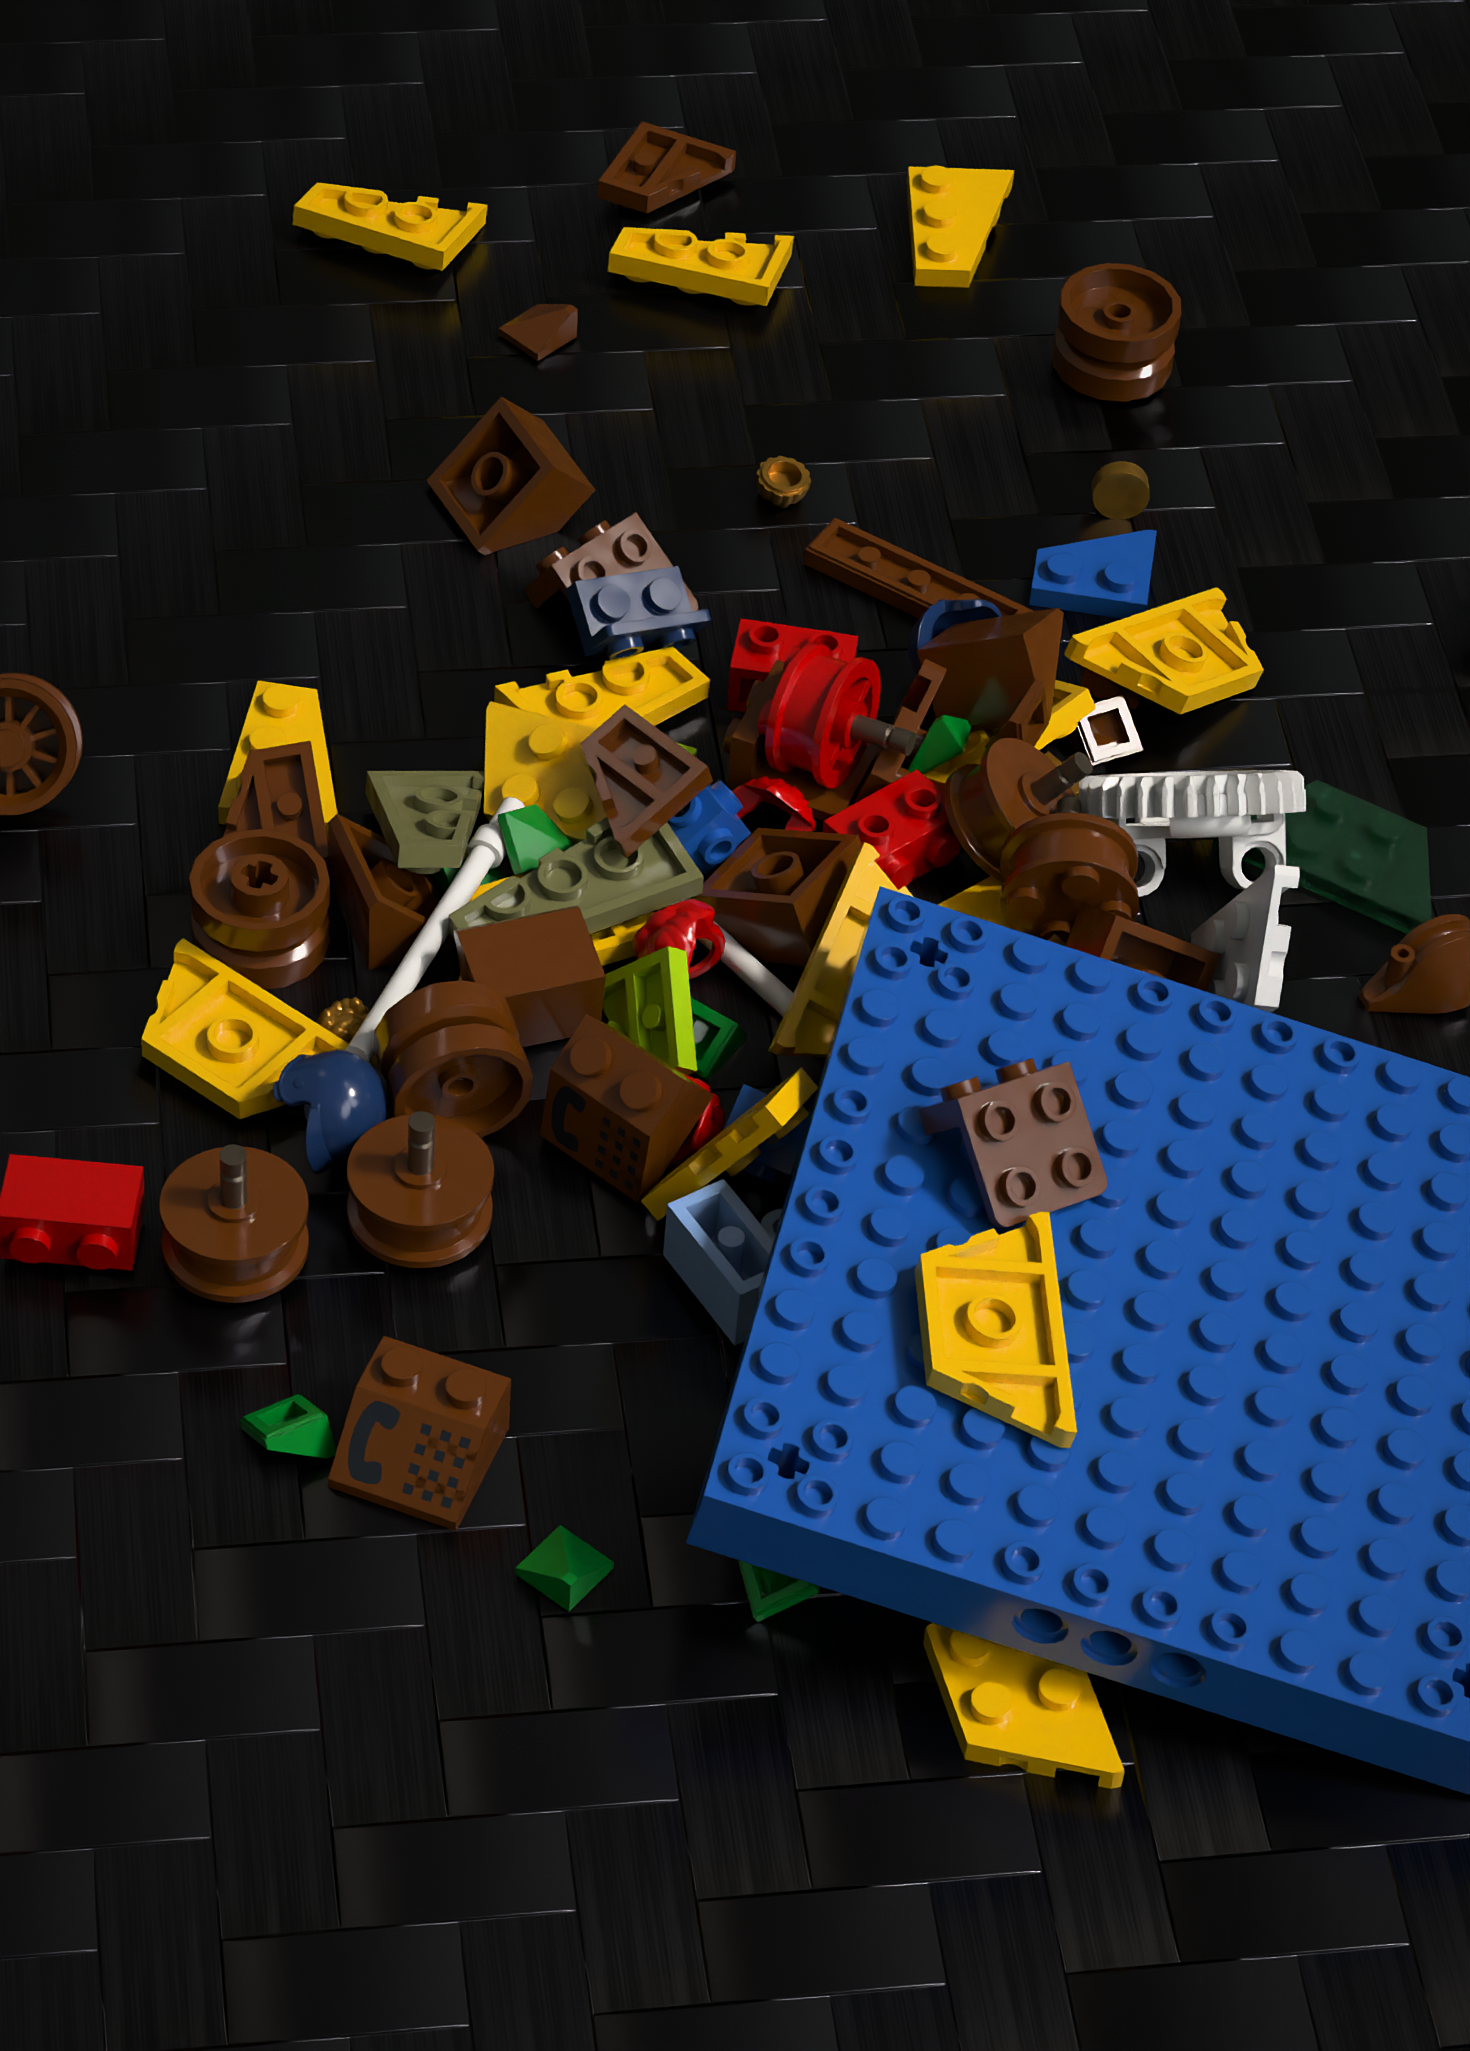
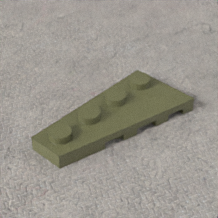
M606 817L586 829V838L564 852L557 847L538 859V868L521 879L514 876L507 878L449 914V933L455 941L453 930L578 906L589 934L702 894L704 876L668 823L664 824L626 858L619 851L610 823Z

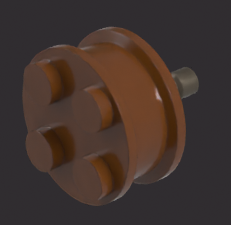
M1075 797L1059 799L1057 802V813L1044 815L1022 824L1005 840L1000 855L1001 872L1005 879L1000 893V910L1003 919L1011 929L1045 940L1050 939L1056 934L1066 944L1082 902L1129 920H1135L1139 907L1138 890L1133 881L1138 869L1136 844L1123 828L1112 821L1099 816L1081 813V802Z

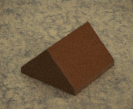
M1059 608L956 623L919 648L917 651L921 665L926 658L947 669L932 700L936 719L942 715L966 719L971 726L970 732L999 728L1034 680L1037 679L1044 681V686L1046 687L1048 718L1050 721L1064 613Z
M338 814L328 822V875L330 888L368 970L401 962L441 900L430 875L417 874L405 868H398L384 837ZM450 933L437 953L452 950L456 947V943Z
M578 906L453 930L462 980L486 984L504 996L512 1011L519 1032V1042L522 1047L570 1038L585 1014L601 1021L606 975Z

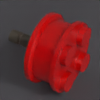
M817 642L808 643L802 648L794 646L789 651L784 662L782 678L774 697L764 704L757 725L758 733L765 736L766 758L772 769L783 773L792 772L796 768L811 772L819 785L831 789L840 786L849 778L862 758L868 743L885 749L889 747L891 751L908 756L915 746L916 733L900 727L894 728L891 724L876 720L880 702L881 679L878 666L874 661L863 657H857L850 662L833 658L830 648Z

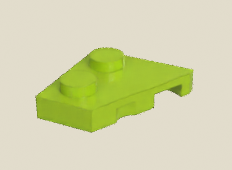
M667 946L605 974L606 982L602 1009L609 1020L607 1025L615 1028L677 1071L687 1076L697 1072L686 951Z

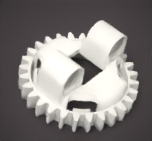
M1294 770L1127 773L1086 776L1079 782L1078 799L1081 802V813L1105 818L1123 828L1131 836L1136 844L1138 853L1144 859V875L1140 881L1135 883L1139 897L1150 894L1158 888L1163 880L1166 868L1165 838L1219 837V865L1221 874L1228 884L1236 889L1245 890L1256 880L1249 881L1242 873L1241 861L1244 854L1254 847L1261 850L1266 862L1265 870L1261 876L1274 865L1286 866L1285 813L1306 811L1304 777ZM1251 815H1257V820H1251ZM1126 818H1135V823L1126 824Z

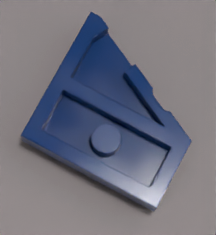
M1143 530L1038 549L1029 605L1059 608L1060 610L1121 619L1146 611L1157 531Z

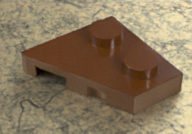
M642 121L599 179L598 198L619 204L627 209L649 213L732 173L735 169L736 151Z
M925 658L890 722L894 728L900 727L915 732V746L908 756L891 751L889 747L886 749L880 747L853 804L910 773L909 770L901 767L903 761L911 763L927 732L919 727L947 671L946 668Z
M625 704L580 743L619 851L626 858L713 781L706 764Z
M311 740L250 750L240 776L241 785L237 797L232 800L225 821L226 830L223 837L238 831L256 829L289 833L311 844L325 860L326 865H328V839Z

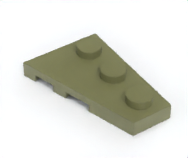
M367 771L365 794L398 868H405L417 874H433L439 872L441 868H460L484 799L485 771Z

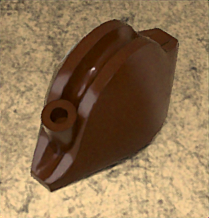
M1460 914L1441 915L1411 930L1397 945L1392 947L1386 961L1361 990L1358 998L1367 1011L1439 1014L1468 1007L1470 1005V920Z

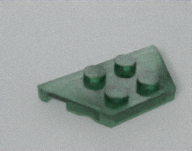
M1319 780L1304 786V789H1306V811L1285 813L1286 866L1299 867L1298 885L1407 934L1417 926L1432 919L1427 828ZM1251 815V820H1257V815ZM1214 837L1212 847L1218 850L1219 837ZM1254 847L1244 854L1243 861L1265 870V857L1260 849Z

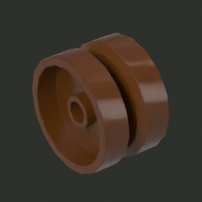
M1105 263L1082 269L1070 276L1061 289L1058 326L1055 329L1052 349L1054 369L1061 380L1077 392L1099 400L1126 402L1150 396L1163 388L1172 372L1175 354L1174 341L1178 336L1181 319V298L1168 281L1153 271L1135 265Z
M267 829L238 831L213 841L196 857L189 876L190 903L192 907L190 916L191 940L193 945L264 990L284 988L308 977L324 961L330 942V919L328 915L330 880L325 860L311 844L285 832Z
M463 980L431 984L407 994L389 1008L375 1029L374 1051L380 1071L387 1082V1094L395 1117L425 1111L432 1115L447 1117L464 1124L481 1138L499 1131L516 1118L532 1096L534 1077L526 1053L519 1042V1032L512 1011L504 996L486 984Z

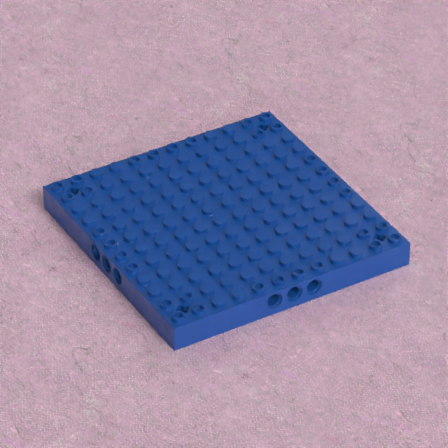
M880 886L861 936L686 1543L1470 1795V1077ZM1030 1058H1034L1037 1070L1070 1061L1107 1177V1188L1102 1194L1049 1212L1077 1434L1070 1448L1057 1447L926 1385L914 1270L921 1254L948 1244H964L971 1236L992 1228L1000 1235L1023 1227L1026 1224V1221L1013 1226L997 1228L990 1223L960 1128L956 1127L926 1135L918 1109L943 1101L939 1091L941 1087L978 1076L981 1088L998 1083L995 1073L996 1069Z

